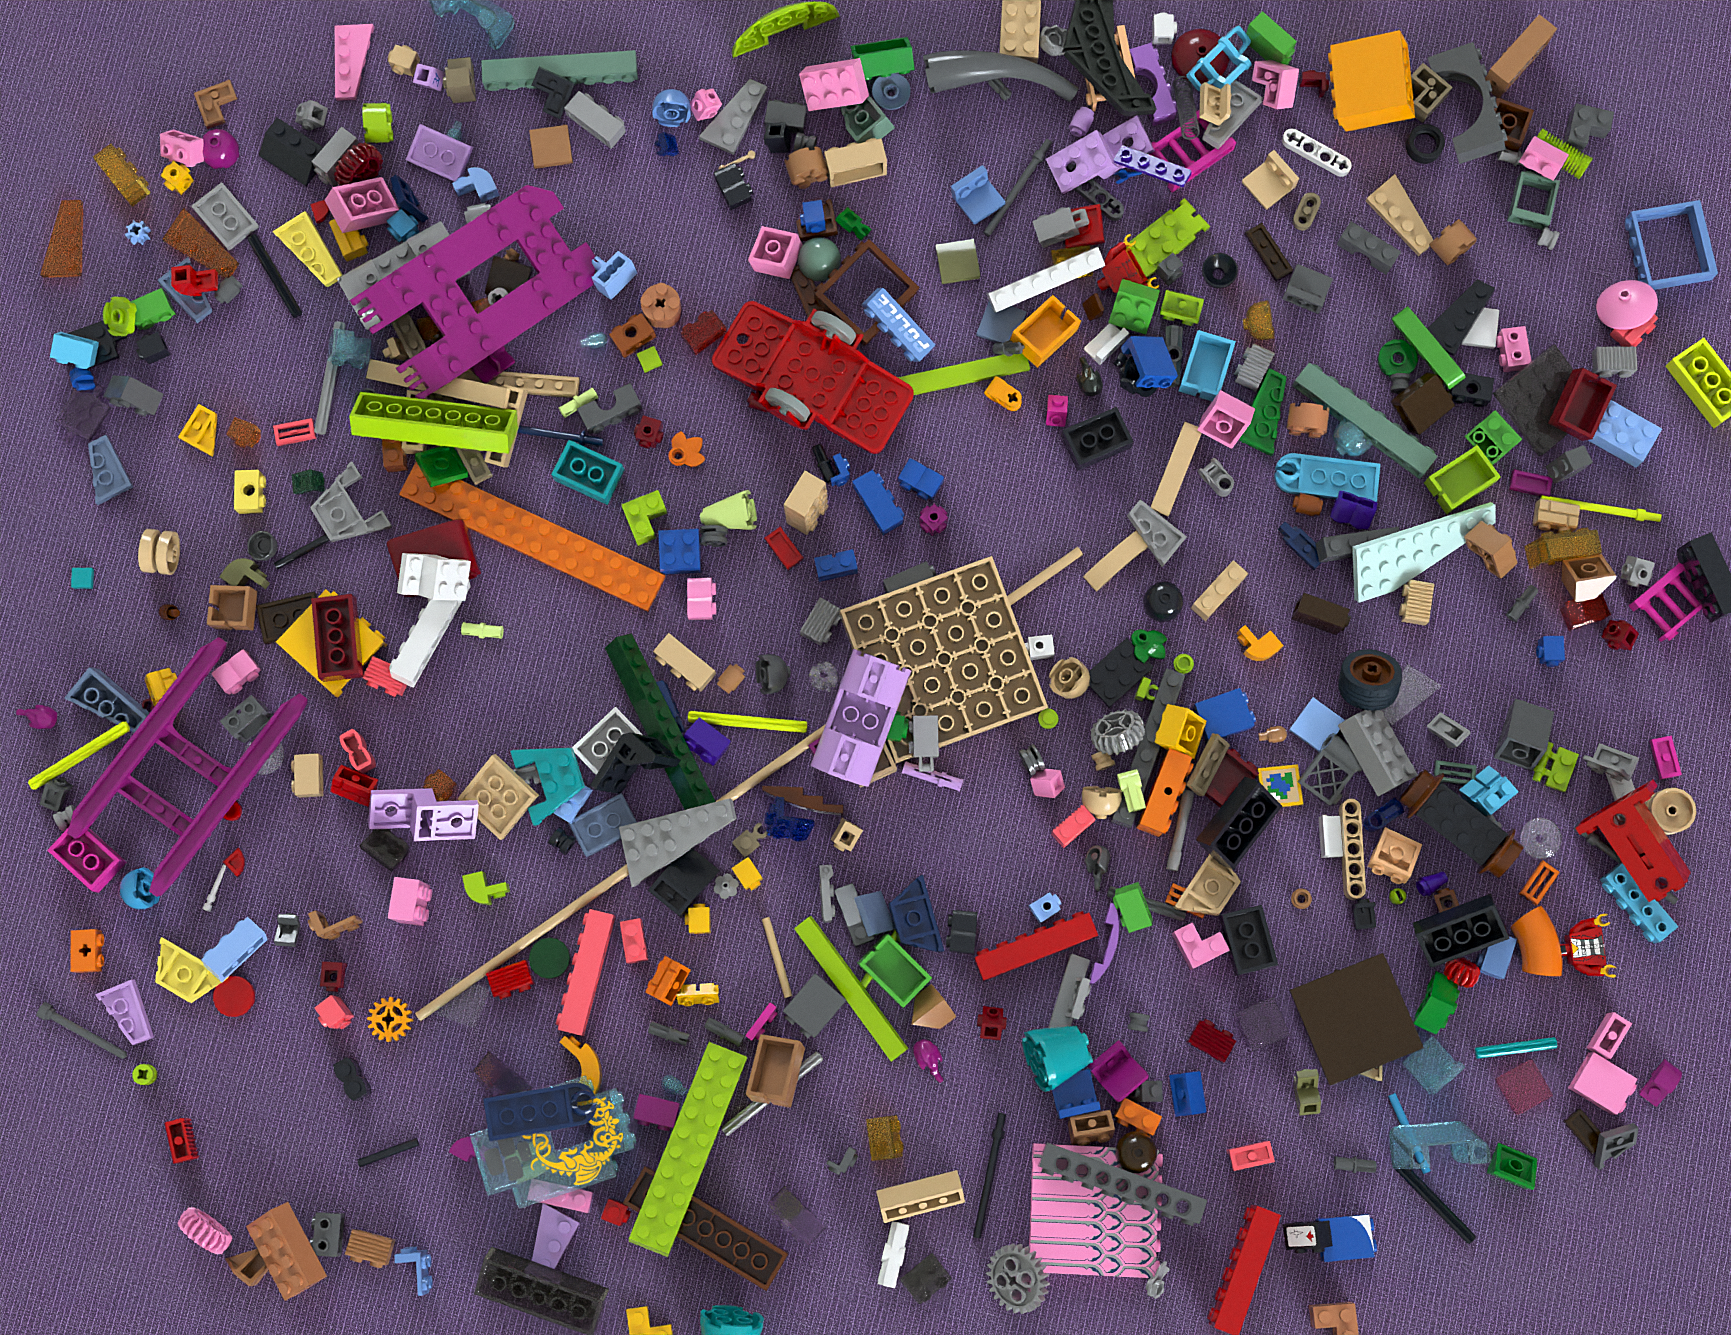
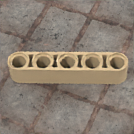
M1184 422L1151 505L1155 512L1169 516L1201 436V432L1197 431L1198 426Z
M1347 799L1339 806L1343 849V890L1346 898L1357 900L1364 896L1366 891L1361 806L1357 800ZM1346 804H1351L1354 807L1353 814L1347 813L1345 810ZM1348 824H1352L1355 827L1354 834L1348 833L1346 829ZM1349 844L1356 847L1357 852L1355 855L1348 852ZM1350 865H1355L1358 868L1357 875L1349 872ZM1351 885H1356L1359 888L1357 896L1351 893Z

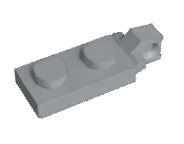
M819 865L823 923L831 922L832 917H835V906L831 905L830 898L834 897L833 884L829 885V879L834 875L832 865Z

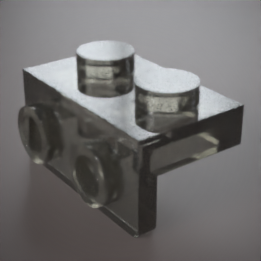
M374 829L360 844V849L392 872L407 856L409 846L405 840L393 835L390 829Z
M931 1253L900 1278V1281L917 1303L921 1304L928 1301L937 1290L944 1288L952 1277L935 1255Z

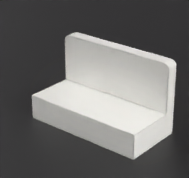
M1108 324L1084 347V351L1101 365L1128 339L1129 332L1125 328L1120 331L1115 325Z
M1320 816L1321 858L1343 857L1340 816Z

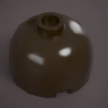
M1132 1131L1124 1134L1118 1140L1115 1156L1118 1164L1124 1170L1140 1174L1148 1171L1154 1165L1157 1159V1148L1149 1135L1143 1132Z

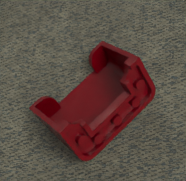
M461 519L451 520L390 539L386 543L398 582L402 553L432 554L448 559L471 561L468 579H474L477 575L481 574L470 531ZM404 595V597H415V596H417V595Z

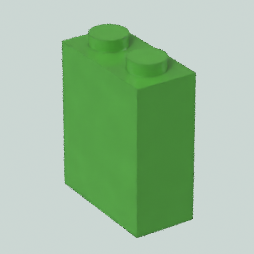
M1262 11L1248 26L1246 34L1251 40L1249 46L1265 60H1273L1288 65L1292 60L1291 56L1295 52L1294 47L1297 41Z

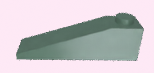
M870 96L863 103L841 106L846 129L858 144L864 143L871 138L882 139L895 128Z

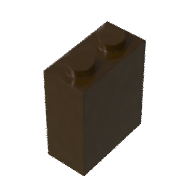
M1426 372L1391 401L1410 433L1420 435L1455 406L1452 401V395L1445 390L1442 385L1443 380L1437 374Z
M1303 593L1297 600L1291 619L1337 635L1348 626L1351 616L1348 615L1350 609Z

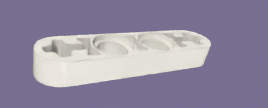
M1288 129L1284 132L1282 143L1286 148L1339 177H1344L1349 173L1352 165L1347 157L1296 129ZM1291 135L1294 136V140L1289 142V137H1291ZM1300 139H1301L1302 142H1301L1300 146L1298 147L1297 144L1299 143V141H1300ZM1311 144L1313 151H1304L1303 145ZM1327 153L1330 156V160L1324 162L1320 159V155ZM1334 158H1335L1336 161H1335L1334 165L1332 166L1331 164H1332V162H1333V160H1334ZM1345 164V167L1340 170L1339 165Z

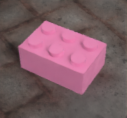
M860 58L807 66L799 73L808 111L860 104L869 96Z
M382 177L333 187L325 199L342 233L385 224L391 216L400 210Z
M394 877L388 919L398 923L424 926V922H427L429 910L426 909L427 902L431 901L432 898L430 885L420 880Z

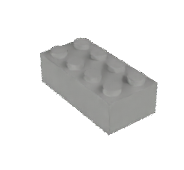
M1364 710L1338 724L1377 796L1418 776L1382 710Z

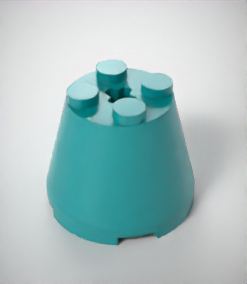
M1077 1026L1032 1029L1024 1032L1026 1036L1022 1038L1024 1056L1027 1065L1031 1066L1032 1072L1037 1076L1034 1079L1036 1084L1044 1092L1055 1089L1087 1065L1093 1063L1092 1056L1086 1046L1089 1044L1088 1037L1085 1033L1081 1034Z
M715 1305L712 1306V1310H701V1335H760L763 1329V1316L758 1312H753L752 1315L747 1311H743V1307Z

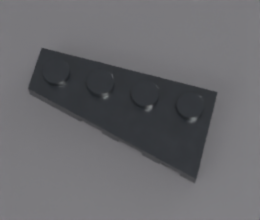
M1477 279L1427 328L1448 354L1455 356L1493 295L1494 287Z

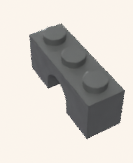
M1352 221L1337 243L1339 247L1351 254L1360 252L1366 255L1371 260L1370 265L1385 275L1388 274L1401 253L1398 249Z
M631 383L613 391L616 404L610 410L600 409L595 400L577 408L589 434H597L603 431L604 427L610 424L616 425L622 421V418L628 415L629 417L634 416L643 409Z

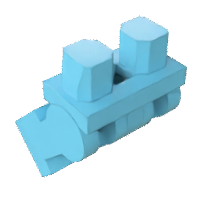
M1489 765L1475 776L1477 781L1472 779L1459 790L1463 799L1485 816L1492 815L1518 793V790L1506 776L1501 777Z

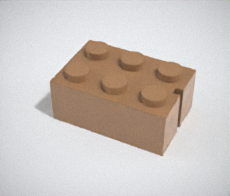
M760 1034L746 1095L751 1101L767 1104L771 1102L773 1105L791 1108L805 1047L800 1041Z

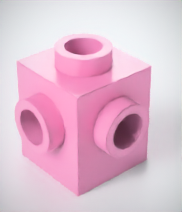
M701 89L697 91L690 102L691 111L697 121L713 118L722 105L714 89Z

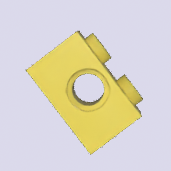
M235 470L234 509L239 514L263 513V507L266 506V497L263 495V488L266 487V477L259 470ZM251 488H255L254 493L250 496H247V491Z

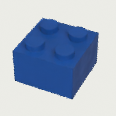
M699 529L659 530L661 574L702 573Z

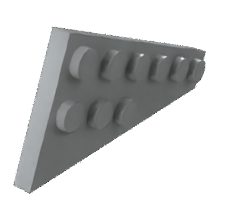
M725 799L619 827L631 886L636 887L641 881L652 876L656 871L667 866L698 843L706 840L711 834L737 819L733 800Z

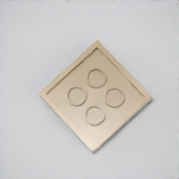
M494 754L458 797V800H477L479 804L477 818L495 836L502 840L539 795L501 758Z

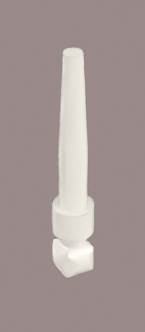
M222 865L211 893L207 896V903L203 906L205 911H211L212 902L214 903L216 899L215 895L221 883L226 865Z

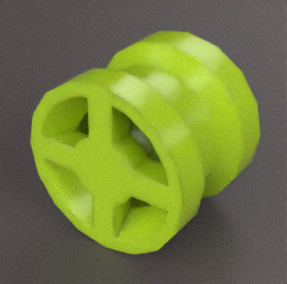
M149 1064L136 1066L132 1073L133 1080L140 1085H150L156 1081L158 1076L156 1068Z

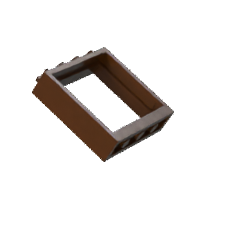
M870 239L865 243L861 241L854 249L856 252L852 256L848 255L841 262L843 266L839 270L835 268L828 275L829 280L825 284L821 282L814 290L816 292L814 299L829 314L844 321L856 334L864 335L860 341L864 347L880 331L877 327V321L864 333L824 295L843 274L869 250L908 288L896 300L901 308L920 289Z

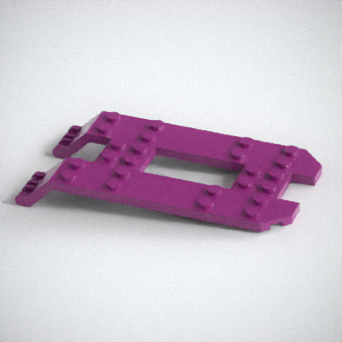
M530 185L524 186L349 300L354 306L364 298L369 303L368 306L358 310L359 316L369 309H373L374 312L362 319L364 323L370 321L375 315L380 319L381 322L369 328L372 335L420 303L444 337L396 367L400 374L410 366L414 369L415 373L404 378L405 383L417 376L420 378L408 386L410 390L415 389L421 383L427 388L416 394L415 398L424 399L593 286L592 277L595 274V268L592 264V259L596 262L597 260L594 259L596 256L585 242L573 251H570L549 219L564 209L553 191ZM516 241L538 274L477 314L455 280Z

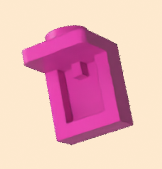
M1048 395L1046 425L1065 427L1068 396Z

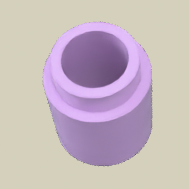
M1080 107L1076 111L1069 125L1071 134L1076 137L1086 136L1094 120V112L1091 109Z

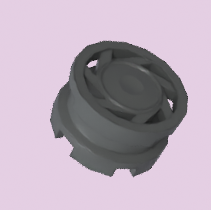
M719 525L700 527V534H702L700 538L701 545H712V547L727 545V527Z
M1034 744L1028 746L1026 750L1022 749L1019 751V756L1030 776L1035 775L1037 771L1046 769L1042 757Z

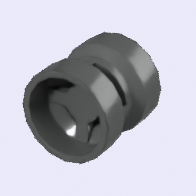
M798 132L795 138L794 151L809 147L810 151L815 150L817 136H805L804 133Z

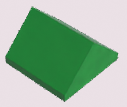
M1498 1143L1487 1173L1524 1189L1533 1190L1536 1181L1537 1158Z

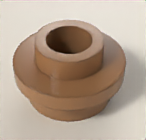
M1297 889L1292 893L1291 902L1294 907L1305 909L1311 904L1312 897L1306 889ZM1299 895H1302L1304 897L1303 903H1300L1297 898Z

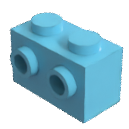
M58 332L53 337L50 357L55 358L58 363L68 364L70 362L74 363L77 368L87 369L95 365L99 342Z

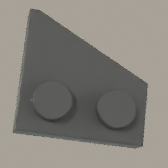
M1631 1123L1599 1133L1594 1165L1600 1170L1605 1167L1603 1163L1612 1156L1616 1159L1625 1150L1634 1146L1639 1127Z

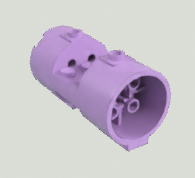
M853 649L811 766L843 780L869 787L911 670L903 667L901 671L899 670L900 666L867 653H864V656H860L862 652Z

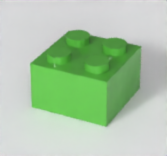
M1122 279L1109 324L1146 334L1160 290Z

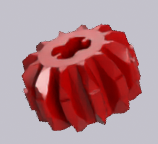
M1459 957L1446 962L1444 975L1447 976L1448 980L1453 981L1460 987L1469 988L1477 983L1480 969L1470 960Z

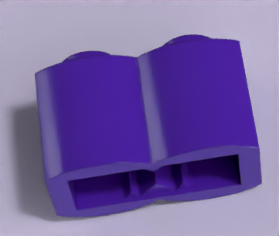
M1339 491L1331 509L1330 517L1338 523H1350L1356 529L1368 530L1376 513L1377 503L1368 498L1358 497L1350 492Z

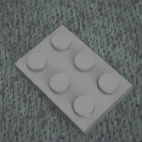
M222 182L192 205V208L228 250H231L259 228L255 220Z

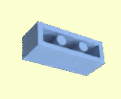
M247 917L245 920L239 921L230 934L224 935L216 947L209 949L204 954L202 962L206 969L219 981L223 982L268 939L265 932Z

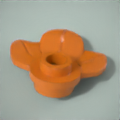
M680 431L672 438V449L669 451L668 457L673 465L682 466L685 464L689 467H696L705 461V457L699 453L703 443L701 437L686 439L685 434ZM681 454L682 458L678 460L675 458V455Z

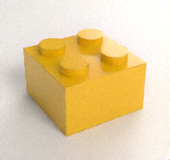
M1167 704L1162 714L1159 730L1156 732L1155 743L1167 751L1171 748L1194 759L1207 721L1188 708Z

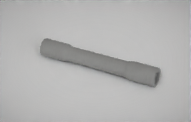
M1184 790L1181 795L1176 829L1166 866L1167 870L1178 871L1184 835L1194 798V792L1190 790Z

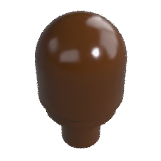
M164 604L159 608V616L164 620H174L180 615V611L174 605Z

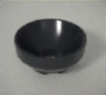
M1225 253L1210 255L1202 266V276L1205 282L1211 287L1218 289L1231 285L1238 274L1236 261ZM1220 269L1223 271L1224 277L1216 279L1213 276V271Z

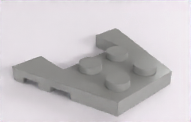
M353 462L346 466L345 471L338 475L331 487L326 489L310 507L331 542L392 527L382 510L364 521L345 488L362 479Z

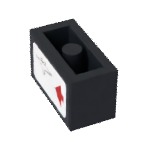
M1329 1220L1283 1224L1286 1250H1295V1253H1307V1249H1312V1253L1325 1252L1326 1247L1333 1246Z

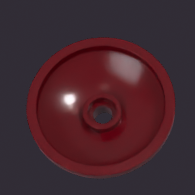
M1194 29L1182 34L1175 42L1171 54L1172 65L1179 76H1187V73L1197 64V61L1202 57L1204 58L1218 44V40L1221 37L1206 29ZM1203 49L1205 53H1200L1199 50ZM1222 50L1210 62L1219 76H1222L1226 71L1229 57ZM1200 68L1194 73V76L1201 85L1209 81Z

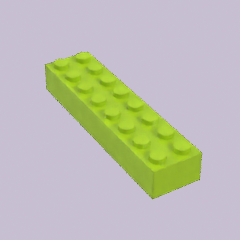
M360 392L349 415L351 434L356 436L508 454L518 430L517 410Z

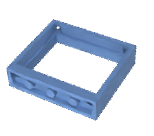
M1700 200L1631 211L1626 217L1625 228L1629 231L1630 235L1629 245L1634 252L1633 262L1634 266L1638 269V281L1644 282L1656 290L1709 281L1718 274ZM1688 214L1702 273L1652 281L1638 222Z

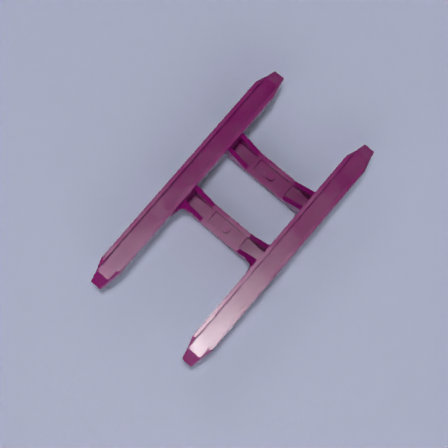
M220 637L201 647L73 811L67 834L74 839L81 837L116 792H118L181 836L155 869L149 892L156 897L163 895L197 851L202 848L203 843L212 835V831L235 801L240 798L241 793L249 786L250 781L298 720L308 701L306 697L299 693L281 704L233 768L225 767L189 742L174 729L173 721L227 648V642ZM155 742L218 787L194 820L130 776Z

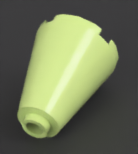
M745 490L703 508V512L700 513L701 523L724 526L728 529H755L757 525H753V522L757 521L754 500L748 497L751 492Z

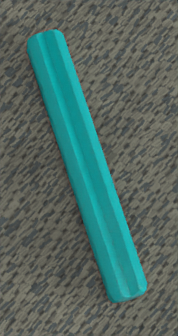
M1553 1037L1475 1048V1056L1480 1059L1556 1049L1557 1040Z

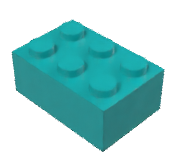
M568 440L551 475L554 481L608 505L625 470L621 463Z

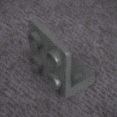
M1297 264L1282 300L1319 314L1333 278Z

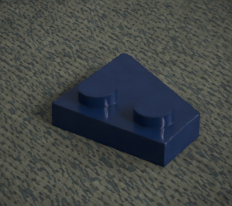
M396 174L390 178L393 186L392 191L397 198V205L402 210L406 209L422 223L429 219L426 213L417 208L420 202L409 184Z

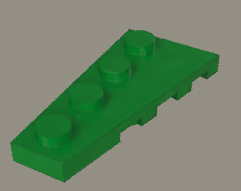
M1270 368L1267 369L1251 404V407L1255 408L1251 423L1239 438V441L1272 456L1275 449L1274 442L1277 437V424L1280 419V407L1283 401L1287 377Z

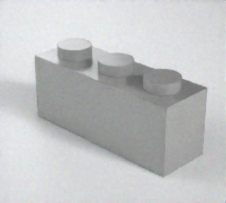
M578 91L564 107L569 118L610 149L626 132L623 120L618 116L613 117L602 104L597 105L594 99L587 93L583 94Z

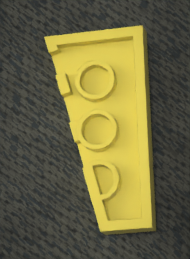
M302 212L273 231L326 287L338 281L337 278L343 275L307 212Z

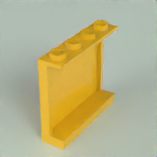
M325 589L318 598L336 596L338 594L334 591L330 593ZM311 604L276 643L338 698L343 693L341 689L351 679L323 682L318 678ZM361 617L359 620L362 665L364 666L383 645L386 647L387 644L383 641L385 637L378 630L373 632L369 629L371 624Z

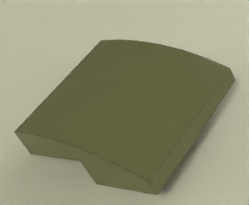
M974 239L935 245L942 284L980 279Z

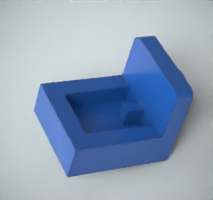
M839 453L833 456V462L839 475L830 478L832 487L835 485L837 487L843 486L850 479L848 469H850L846 457L842 458Z

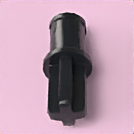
M817 444L812 447L818 463L817 468L820 469L827 484L830 483V478L836 475L831 466L832 461L828 460L823 446Z

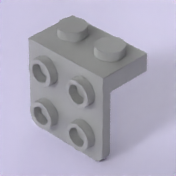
M1600 743L1593 758L1587 755L1583 757L1587 762V766L1592 768V771L1602 775L1606 772L1611 775V778L1620 782L1623 779L1630 781L1639 761V758Z

